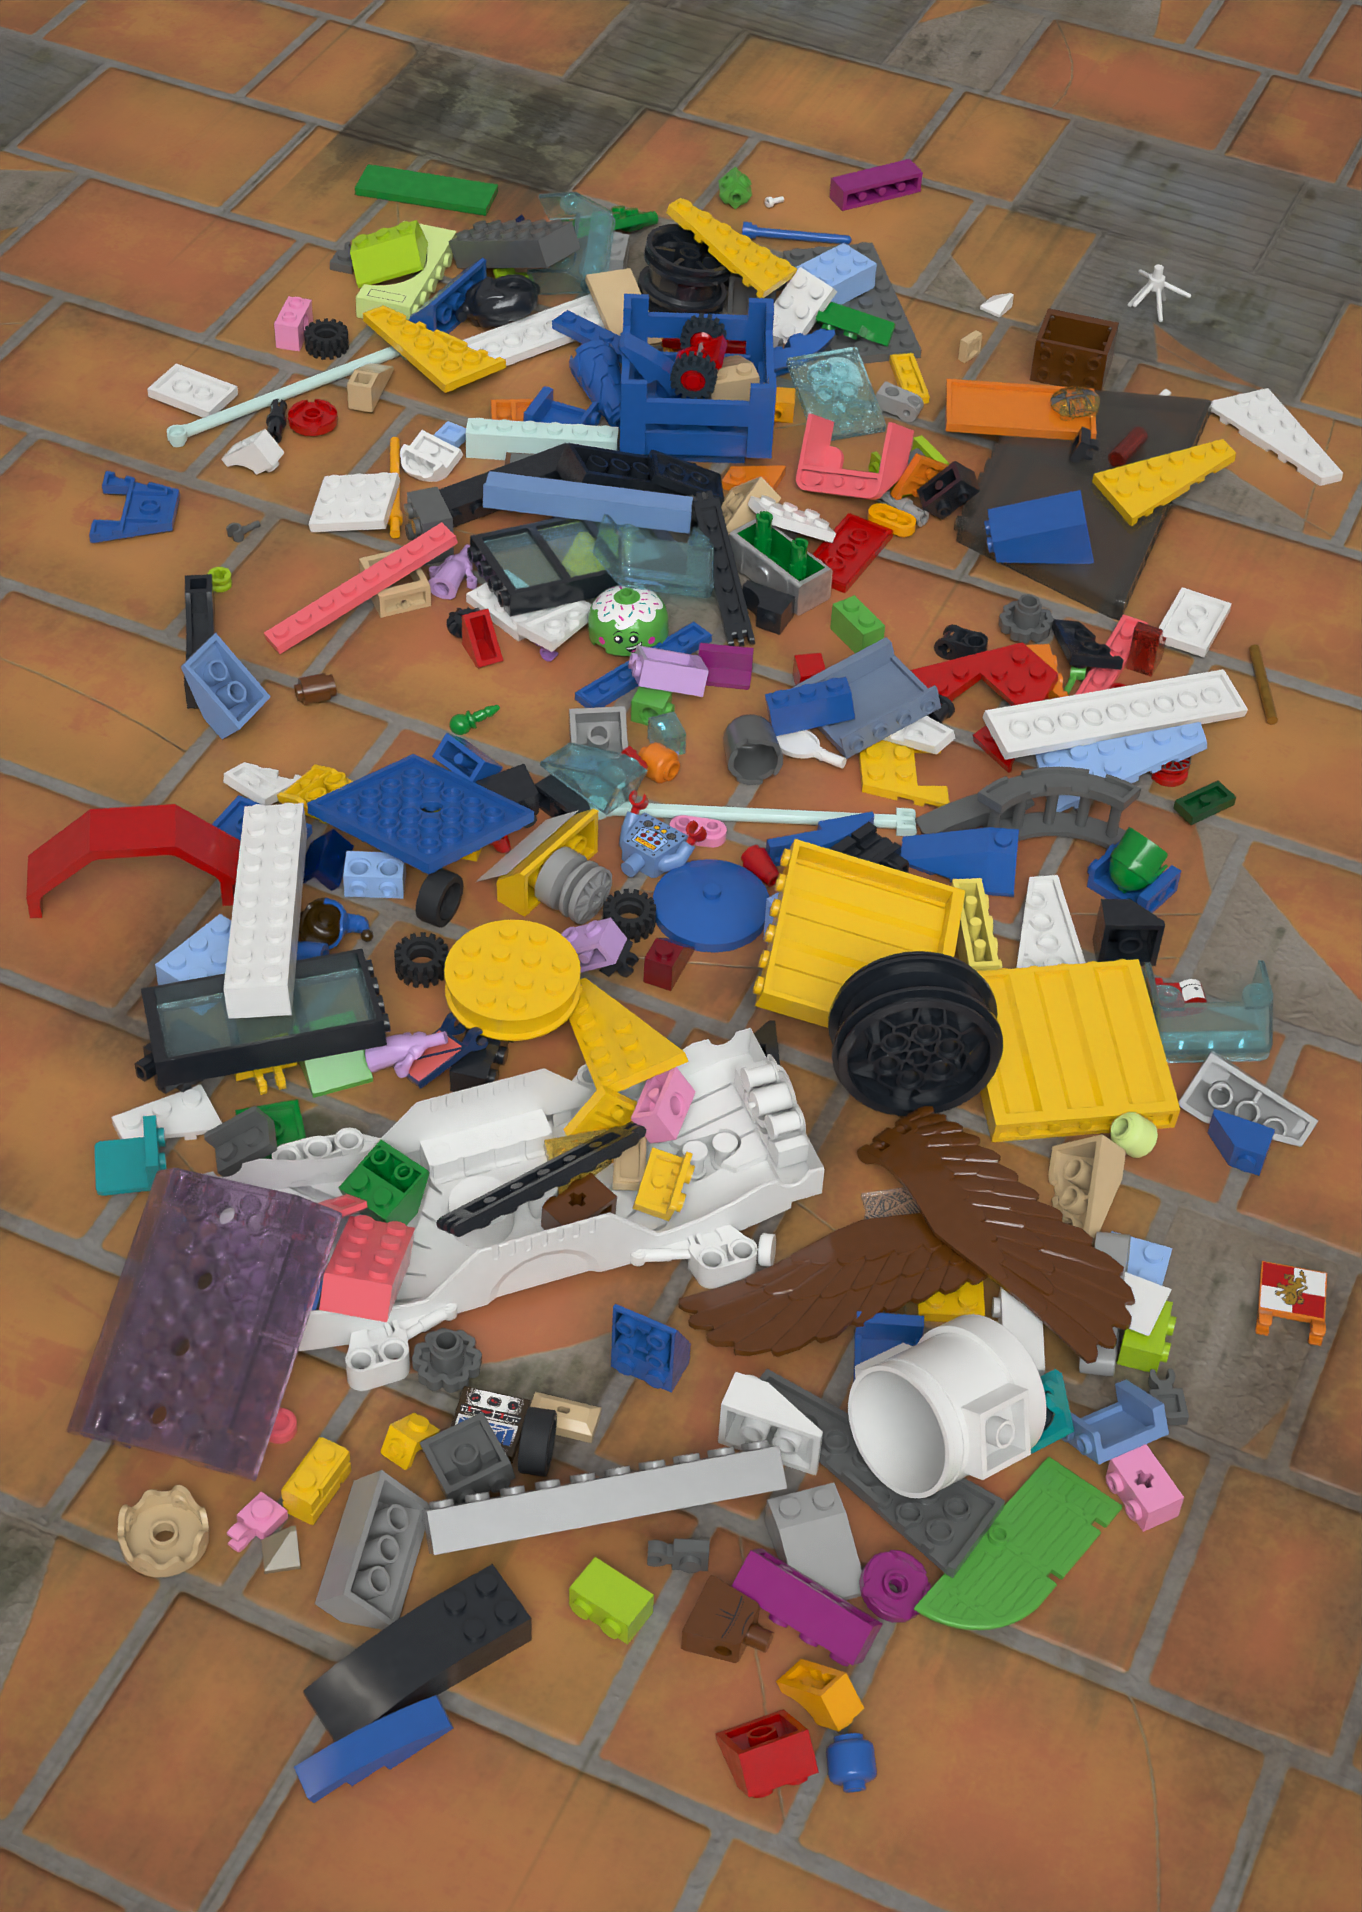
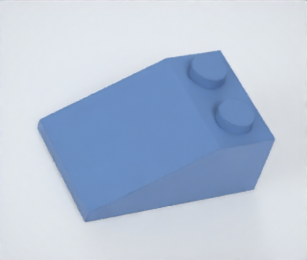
M216 633L181 666L203 718L221 739L240 730L271 697Z

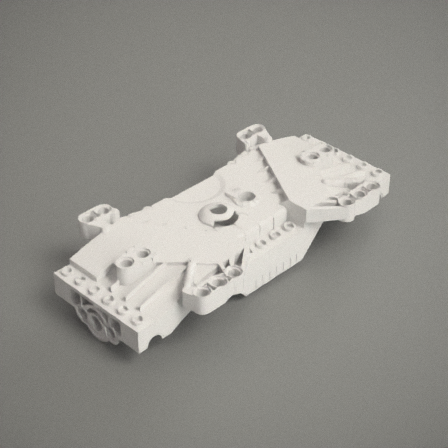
M751 1028L735 1032L734 1037L722 1045H713L707 1039L692 1043L683 1049L689 1062L677 1066V1068L695 1090V1095L676 1140L652 1144L648 1140L646 1142V1164L652 1147L682 1158L686 1152L693 1153L690 1164L695 1166L690 1183H684L681 1190L682 1193L686 1194L680 1213L674 1211L670 1221L632 1209L638 1191L612 1190L613 1159L598 1164L597 1168L591 1171V1173L617 1196L616 1214L609 1212L549 1230H544L541 1227L543 1204L550 1197L558 1196L565 1191L574 1180H581L590 1173L588 1172L581 1173L572 1178L567 1185L555 1187L545 1192L544 1196L538 1200L528 1201L520 1205L511 1214L501 1215L492 1220L489 1226L475 1229L461 1237H456L437 1228L436 1222L440 1217L594 1138L592 1133H580L576 1139H570L563 1130L597 1091L587 1064L582 1065L578 1069L577 1075L572 1081L543 1068L416 1102L382 1138L362 1134L356 1128H343L336 1135L313 1136L282 1144L277 1147V1151L272 1153V1159H257L242 1163V1168L236 1174L229 1177H218L213 1171L197 1175L195 1179L199 1203L250 1356L282 1347L284 1352L288 1353L349 1345L345 1357L347 1382L354 1390L365 1391L400 1381L409 1374V1339L421 1332L428 1331L444 1320L451 1321L455 1319L457 1313L488 1305L499 1296L587 1271H607L628 1265L630 1262L634 1266H642L645 1262L688 1259V1269L697 1279V1282L708 1289L722 1287L745 1279L755 1273L758 1248L754 1240L746 1237L739 1231L790 1209L793 1201L822 1193L825 1169L806 1135L805 1119L801 1108L797 1104L796 1095L788 1074L783 1067L777 1065L772 1055L768 1054L766 1058ZM647 1080L618 1093L638 1102ZM380 1140H383L427 1169L430 1173L418 1213L407 1225L408 1227L415 1228L411 1259L387 1322H381L322 1310L304 1312L302 1307L310 1279L319 1272L326 1270L349 1216L331 1223L315 1224L304 1221L303 1208L343 1196L338 1187ZM356 1213V1214H353V1215H350V1216H354V1217H355V1216H358V1215H361V1214H360V1213Z

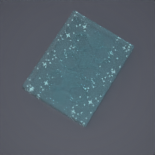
M857 346L787 358L786 365L806 420L808 413L833 421L834 427L831 441L885 432L887 425Z

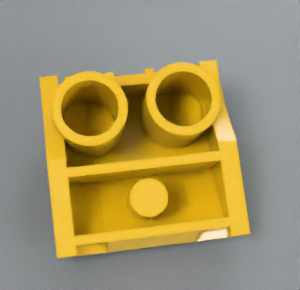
M314 764L311 770L285 791L278 793L277 798L282 804L303 803L305 815L318 819L308 813L307 803L353 781L348 779L345 773L338 772L334 768Z

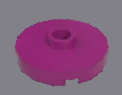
M890 1550L889 1552H880L874 1555L862 1569L859 1580L861 1596L867 1607L876 1616L891 1623L907 1622L917 1617L920 1613L915 1611L914 1608L931 1589L930 1582L928 1583L927 1572L924 1566L912 1555L900 1550ZM889 1584L895 1585L898 1593L893 1592L889 1588Z

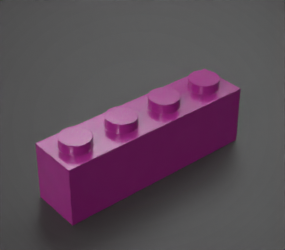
M910 159L832 177L829 198L841 211L918 193L921 192L923 172Z
M762 1548L750 1550L732 1584L733 1588L753 1599L762 1609L769 1612L768 1618L771 1621L785 1628L788 1625L800 1632L799 1638L814 1647L821 1645L830 1651L829 1657L843 1666L848 1667L849 1664L853 1666L864 1661L883 1623Z

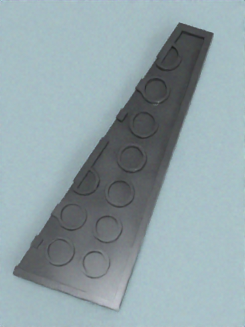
M767 1369L759 1379L772 1385L823 1431L819 1462L946 1575L954 1578L1003 1510L1005 1500L966 1478L925 1498H909L898 1494L882 1483L864 1461L853 1438L848 1413Z

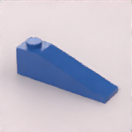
M988 827L904 836L902 838L901 856L909 861L910 868L926 874H938L949 878L951 883L952 879L982 878L985 894L1014 897L1019 829Z

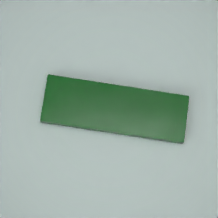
M372 164L366 166L355 186V195L483 216L487 215L498 193V184Z

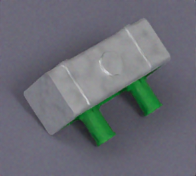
M761 511L760 514H756V519L733 530L729 534L737 570L758 584L795 596L794 613L800 616L830 598L833 570L807 551L809 543L806 539L795 538V540H792L776 526L772 525L773 515L770 512Z

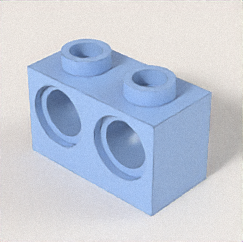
M346 851L343 873L345 897L404 899L406 863L385 852Z

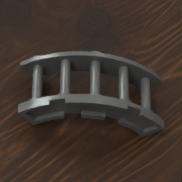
M1040 767L1023 770L1020 776L1010 779L1005 776L992 782L978 792L977 800L990 808L988 825L985 828L1019 829L1018 841L1041 836H1064L1086 840L1108 849L1110 845H1116L1126 832L1119 827L1121 814L1140 796L1141 788L1109 774H1106L1105 778L1089 774V769ZM1059 795L1080 797L1077 814L1056 812ZM1047 796L1044 812L1025 814L1027 800ZM1091 799L1111 806L1108 822L1088 816ZM1014 806L1013 817L1000 820L1001 813Z

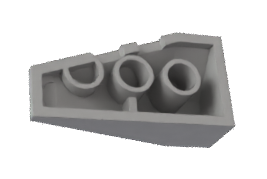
M1212 1050L1178 1102L1181 1108L1203 1122L1210 1123L1213 1111L1217 1109L1273 1128L1275 1133L1272 1140L1302 1147L1319 1121Z

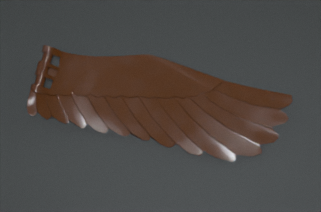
M933 1106L918 1108L905 1117L898 1119L895 1122L894 1128L887 1127L872 1139V1144H865L857 1150V1155L863 1163L879 1164L894 1175L910 1195L929 1228L939 1240L1026 1306L1087 1364L1096 1362L1098 1357L1097 1345L1106 1349L1115 1348L1117 1338L1113 1327L1123 1330L1130 1328L1132 1316L1127 1310L1126 1305H1134L1135 1297L1131 1287L1120 1277L1123 1275L1124 1267L1109 1254L1091 1247L1094 1238L1082 1228L1064 1223L1062 1221L1063 1214L1060 1210L1038 1202L1039 1194L1036 1190L1018 1182V1175L1015 1171L998 1164L1001 1160L999 1154L993 1150L978 1146L980 1138L963 1132V1126L959 1123L946 1121L947 1115L934 1114Z
M921 1213L864 1219L850 1224L802 1248L777 1264L756 1272L745 1279L679 1298V1308L684 1312L694 1314L690 1316L688 1321L690 1327L696 1330H712L706 1334L707 1342L715 1347H734V1354L741 1356H752L771 1351L773 1356L779 1357L800 1350L814 1340L822 1344L835 1339L850 1325L864 1327V1322L873 1318L877 1313H882L883 1311L895 1313L909 1302L915 1304L923 1303L937 1292L947 1295L956 1292L966 1282L977 1285L988 1277L933 1234ZM857 1311H861L862 1313L857 1318Z

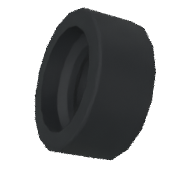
M443 868L429 874L424 880L416 900L415 911L417 918L438 928L447 925L460 905L464 887L463 878Z
M529 1407L527 1409L519 1445V1473L541 1477L547 1476L556 1436L557 1413L555 1410Z

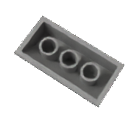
M383 1470L354 1480L315 1605L340 1622L380 1630L385 1629L398 1620L425 1532L422 1510L430 1509L429 1503Z

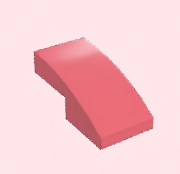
M349 1194L328 1199L303 1208L304 1221L315 1224L331 1223L363 1211L367 1208V1201Z

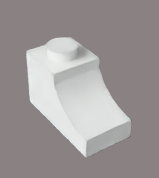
M264 429L234 444L221 460L227 467L233 465L244 466L253 470L257 475L264 471L269 473L277 468L280 464L278 460L285 452L269 432Z

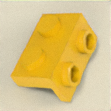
M652 1147L632 1209L666 1221H670L674 1211L680 1213L686 1198V1194L682 1193L681 1190L684 1183H690L695 1168L694 1165L690 1164L693 1153L686 1152L682 1158Z

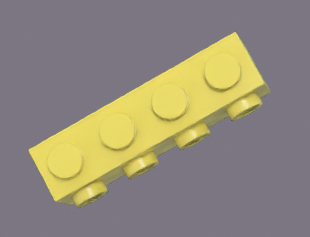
M982 878L952 879V887L965 890L956 943L959 959L978 971L1002 968V961L998 959L997 938L993 936V918L989 916L988 912L989 898L984 892Z

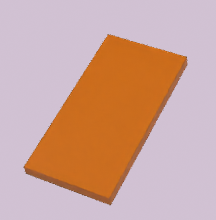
M946 379V432L1073 440L1083 426L1091 430V439L1096 440L1094 395H1087L1092 401L1094 411L1080 410L1081 408L1093 410L1085 397H1079L1080 399L1078 400L1074 398L1073 405L1071 403L1072 399H1069L1070 413L1072 414L1070 415L1065 406V399L1052 405L1051 399L1064 391L1066 397L1084 394L1080 390L1083 388L1075 390L1073 389L1074 387ZM1084 388L1085 390L1094 391L1092 388Z

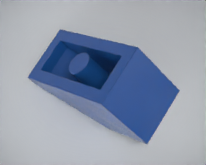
M1214 1109L1207 1133L1228 1165L1260 1176L1275 1129Z

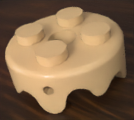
M175 1485L170 1491L147 1490L136 1505L130 1507L125 1504L120 1509L118 1516V1541L121 1554L127 1564L143 1575L157 1578L181 1574L201 1559L209 1543L210 1530L206 1510L195 1502L190 1491L182 1485ZM167 1530L174 1533L173 1537L165 1542L155 1539V1536L161 1531Z

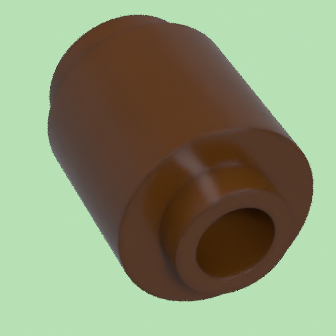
M321 673L298 678V684L294 685L297 701L302 700L304 705L331 700V697L337 696L332 674L326 675Z

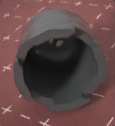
M750 714L737 717L728 724L724 731L723 747L728 769L736 777V780L747 785H759L763 783V779L770 777L772 774L776 776L783 766V753L770 722L764 717Z

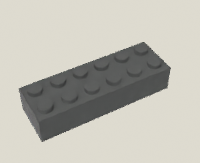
M530 219L521 222L509 220L501 223V220L486 223V220L474 223L473 228L470 230H462L456 233L457 237L448 241L457 268H468L481 258L486 259V268H548L581 249L572 221H562L561 219H555L550 222H546V219L531 222Z

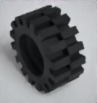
M324 318L322 322L318 319L316 323L310 322L309 326L305 327V349L310 356L313 355L316 359L320 356L321 360L329 357L330 360H333L334 356L340 358L341 354L345 355L347 353L346 350L349 349L348 329L346 325H343V322L339 321L336 323V319L328 321V318Z
M624 889L623 894L618 890L614 892V897L610 894L607 897V901H604L603 919L611 918L627 939H634L635 943L640 942V937L646 940L649 938V934L652 935L656 926V904H654L652 897L648 898L647 893L643 892L639 895V890L634 889L633 893H629V889ZM631 913L638 915L639 917L628 919L623 918L620 915Z
M420 932L421 937H416V934L413 933L410 934V940L405 936L402 938V943L398 942L396 945V950L394 951L396 974H398L400 981L404 979V984L406 985L413 982L414 988H418L419 984H423L424 988H429L430 982L433 986L438 985V979L441 981L445 979L444 967L449 953L446 943L444 944V940L441 937L436 940L435 934L431 933L429 937H426V932ZM419 957H426L432 959L431 961L426 963H416L412 961Z

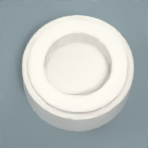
M763 1233L760 1236L758 1245V1264L770 1267L775 1259L776 1235Z

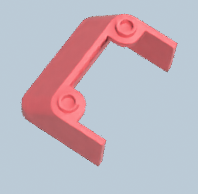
M808 413L796 475V483L800 489L814 493L877 500L898 482L908 465L914 430L892 422L888 423L879 473L842 469L844 462L843 452L839 448L830 446L834 422Z

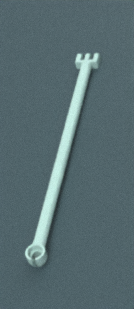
M391 346L194 422L172 425L167 428V439L173 447H182L185 445L188 437L269 407L274 399H279V403L281 399L287 400L352 375L355 369L369 363L381 364L399 356L405 360L407 359Z
M594 794L587 801L591 809L595 808L598 810V820L604 819L607 816H626L627 811L632 809L630 802L608 801L602 794ZM648 803L647 808L639 812V815L645 812L654 818L673 819L676 816L687 815L719 821L818 825V821L862 814ZM896 808V815L874 814L873 825L877 828L896 829V836H913L917 833L916 811L914 809Z

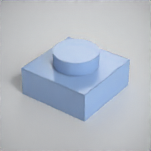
M447 421L434 436L459 448L466 441V428Z

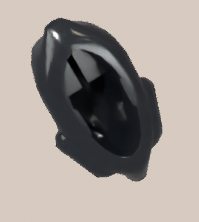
M508 274L495 279L486 277L466 291V299L456 310V319L464 322L469 318L475 327L495 329L529 315L538 305L540 286L520 274Z

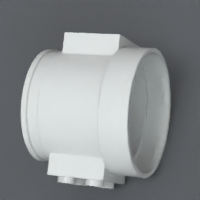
M974 1314L959 1316L928 1331L915 1346L902 1343L855 1366L856 1379L852 1384L848 1400V1415L853 1438L861 1456L871 1471L882 1483L900 1495L909 1498H925L968 1475L984 1480L1031 1455V1449L1037 1444L1043 1433L1046 1421V1397L1038 1370L1021 1342L1008 1329L990 1318Z

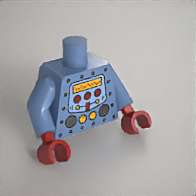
M633 790L629 794L632 809L626 813L619 839V847L622 849L623 863L621 864V869L623 873L633 877L640 871L651 878H657L664 872H669L674 868L685 865L696 848L694 846L695 842H701L706 839L707 832L702 826L697 833H694L698 829V823L694 820L690 821L686 826L688 837L686 834L645 812L639 815L640 810L647 808L649 801L644 794L642 801L635 803L638 793L636 790Z

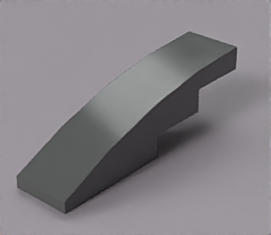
M977 793L934 809L915 818V821L922 834L969 830L979 826L985 828L988 825L990 808L977 800ZM1032 799L1027 800L1026 810L1035 806ZM1014 806L1001 813L1000 820L1013 817Z

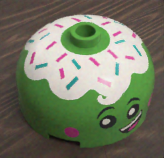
M619 585L602 592L590 607L588 613L589 639L593 645L597 643L606 648V653L617 656H630L631 653H635L637 645L652 647L659 642L663 643L669 634L667 608L662 599L648 588L638 585Z

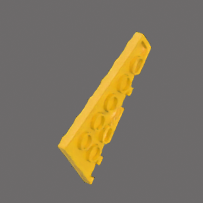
M679 198L669 204L666 213L683 229L691 230L695 234L694 239L698 243L704 242L709 246L708 252L731 273L741 275L743 277L742 283L747 287L753 286L757 290L756 296L759 298H765L791 280L795 275L797 268L792 266L789 261L777 257L768 248L757 245L748 236L734 231L730 225L721 223L713 218L710 213L693 206L689 200Z
M384 305L363 313V321L445 393L506 368V359L501 357L494 359L488 356V351L483 349L476 351L469 348L467 342L438 329L433 332L427 329L426 324L420 321L415 324L406 320V315Z

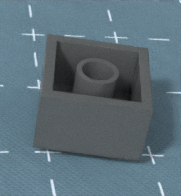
M438 487L407 492V503L404 504V511L408 519V524H405L408 540L416 539L441 522L453 533V517ZM454 546L424 565L442 562L448 556L454 555Z

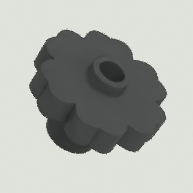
M1025 594L1018 601H1012L1003 607L998 625L1001 632L1010 634V638L1013 641L1028 643L1030 640L1040 642L1049 636L1054 618L1050 610L1042 609L1038 597Z
M446 1328L427 1333L425 1342L415 1345L412 1356V1366L418 1372L419 1382L432 1391H437L443 1387L449 1393L468 1386L469 1378L479 1376L482 1364V1353L476 1349L475 1338L467 1335L463 1330L453 1331Z

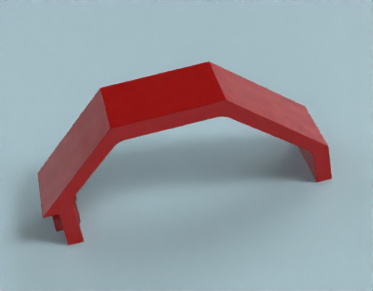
M176 804L90 809L28 855L26 899L30 919L42 918L43 895L92 861L115 858L176 856L216 877L220 882L222 905L233 906L241 841Z

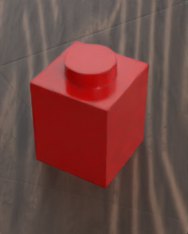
M821 653L794 655L793 679L795 686L826 669Z

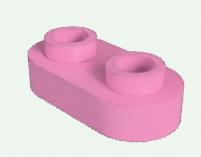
M680 815L674 817L670 822L671 827L686 834L688 837L686 826L690 821L694 820L698 823V829L694 833H697L700 827L703 826L707 832L706 839L701 842H695L694 845L714 848L721 846L726 841L727 828L719 820Z

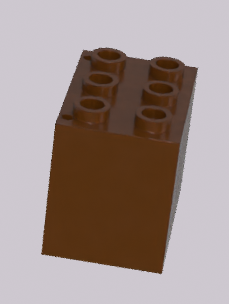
M1048 308L1036 339L1030 380L1054 386L1092 388L1095 394L1101 395L1112 364L1119 323Z

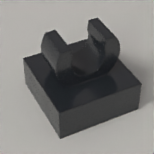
M1083 426L1070 444L1069 460L1079 463L1082 457L1090 461L1093 459L1094 452L1088 449L1098 451L1100 443L1095 439H1091V430Z
M627 939L616 964L601 967L599 971L608 977L616 970L625 978L630 976L634 972V969L631 967L639 961V958L630 952L633 942Z

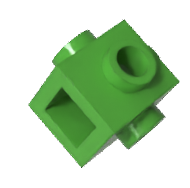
M736 167L718 180L721 200L727 205L730 204L734 209H737L741 204L747 203L752 196V183L750 179Z

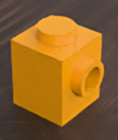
M777 387L774 422L793 423L795 388Z

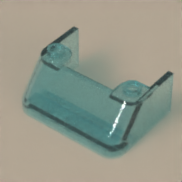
M577 192L539 194V200L549 220L575 219L574 229L581 249L551 265L550 268L527 269L529 279L539 284V295L590 293L585 282L586 275L607 272L609 269L615 228V218L611 210Z
M604 514L592 553L615 582L634 589L700 598L711 597L714 589V545L710 542V538L705 536L699 528H693L692 535L688 538L687 543L647 538L639 532L638 527L632 524L618 526L609 514Z
M1258 960L1252 984L1247 985L1243 989V1002L1184 1003L1183 995L1176 987L1156 985L1151 963L1144 964L1143 977L1167 1063L1204 1062L1211 1050L1229 1062L1262 1061L1269 1057L1273 1045V992L1264 960Z

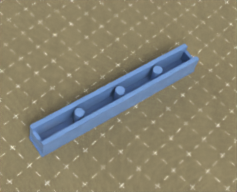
M489 471L486 483L483 485L484 508L690 534L693 497L492 471Z

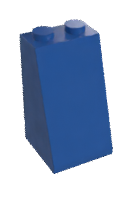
M1081 490L987 509L989 520L984 521L987 536H991L987 537L989 553H995L997 563H1094Z

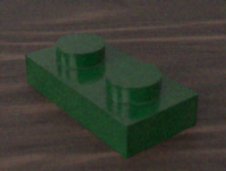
M1217 780L1175 800L1173 809L1190 825H1193L1235 805L1236 796Z

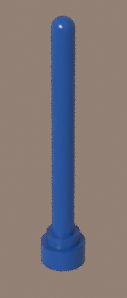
M743 221L742 235H746L750 239L765 237L833 244L845 243L846 245L852 241L849 235L760 228L757 225H753L752 222Z

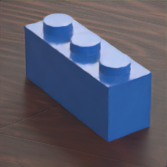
M846 676L765 694L769 722L776 736L855 719L852 692Z

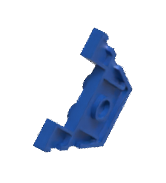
M105 472L102 483L103 494H125L127 497L120 521L93 520L89 533L90 543L173 530L180 500L179 489L153 482L145 485L136 482L134 477L126 476L123 479L116 477L115 472Z

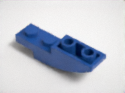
M818 329L812 334L807 335L797 333L788 338L784 349L781 346L775 347L774 373H776V377L793 372L814 360L831 343L836 334L835 330L826 331V329Z
M873 812L818 821L816 831L767 839L766 851L774 865L780 866L784 849H790L795 839L831 849V847L845 837H851V833L868 821L874 824L875 815Z

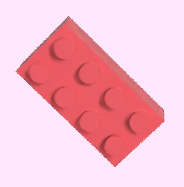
M366 1215L349 1216L324 1272L319 1310L387 1322L410 1264L415 1228L408 1227L406 1224L398 1221L388 1223L376 1221Z

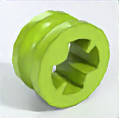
M215 567L207 573L212 574L214 592H225L232 587L229 569Z

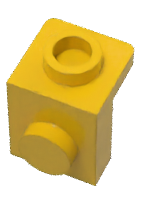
M412 1413L390 1424L381 1448V1454L402 1469L407 1470L412 1466L416 1453L422 1449L419 1442L440 1433L441 1430L429 1423V1420L424 1416Z

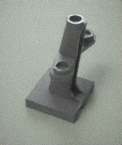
M731 273L729 279L723 282L725 286L729 287L727 314L748 315L749 298H759L756 296L757 290L753 286H745L742 283L743 277L735 273ZM787 282L775 291H773L772 293H770L765 298L774 299L775 303L776 291L783 290L786 287Z

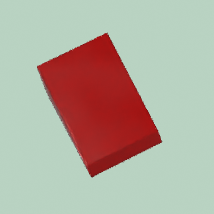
M488 608L462 615V645L477 668L504 661Z

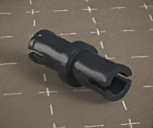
M274 399L271 402L270 414L266 418L267 431L272 437H275L277 444L282 440V431L287 422L285 417L287 403L282 399L280 406H278L279 399Z

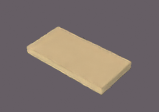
M631 268L587 274L585 282L605 329L620 336V333L623 332L624 294H641ZM648 338L647 343L656 347L658 345L661 346L662 340L661 338Z

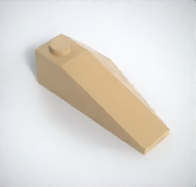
M762 477L731 488L724 498L721 508L728 535L733 530L756 519V513L748 506L751 496L761 498L762 495L774 499L777 504L780 501L781 497ZM702 543L696 553L699 558L705 556Z
M1103 1134L1052 1146L1048 1173L1049 1182L1054 1186L1055 1197L1052 1198L1053 1207L1062 1212V1221L1064 1223L1082 1228L1094 1238L1091 1247L1094 1246L1096 1234L1100 1232L1122 1181L1126 1150Z

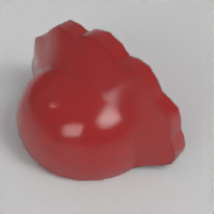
M508 835L489 844L502 854L511 851Z

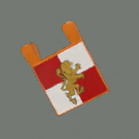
M1262 1261L1255 1333L1268 1336L1273 1316L1310 1323L1308 1343L1321 1346L1323 1336L1326 1333L1327 1273Z

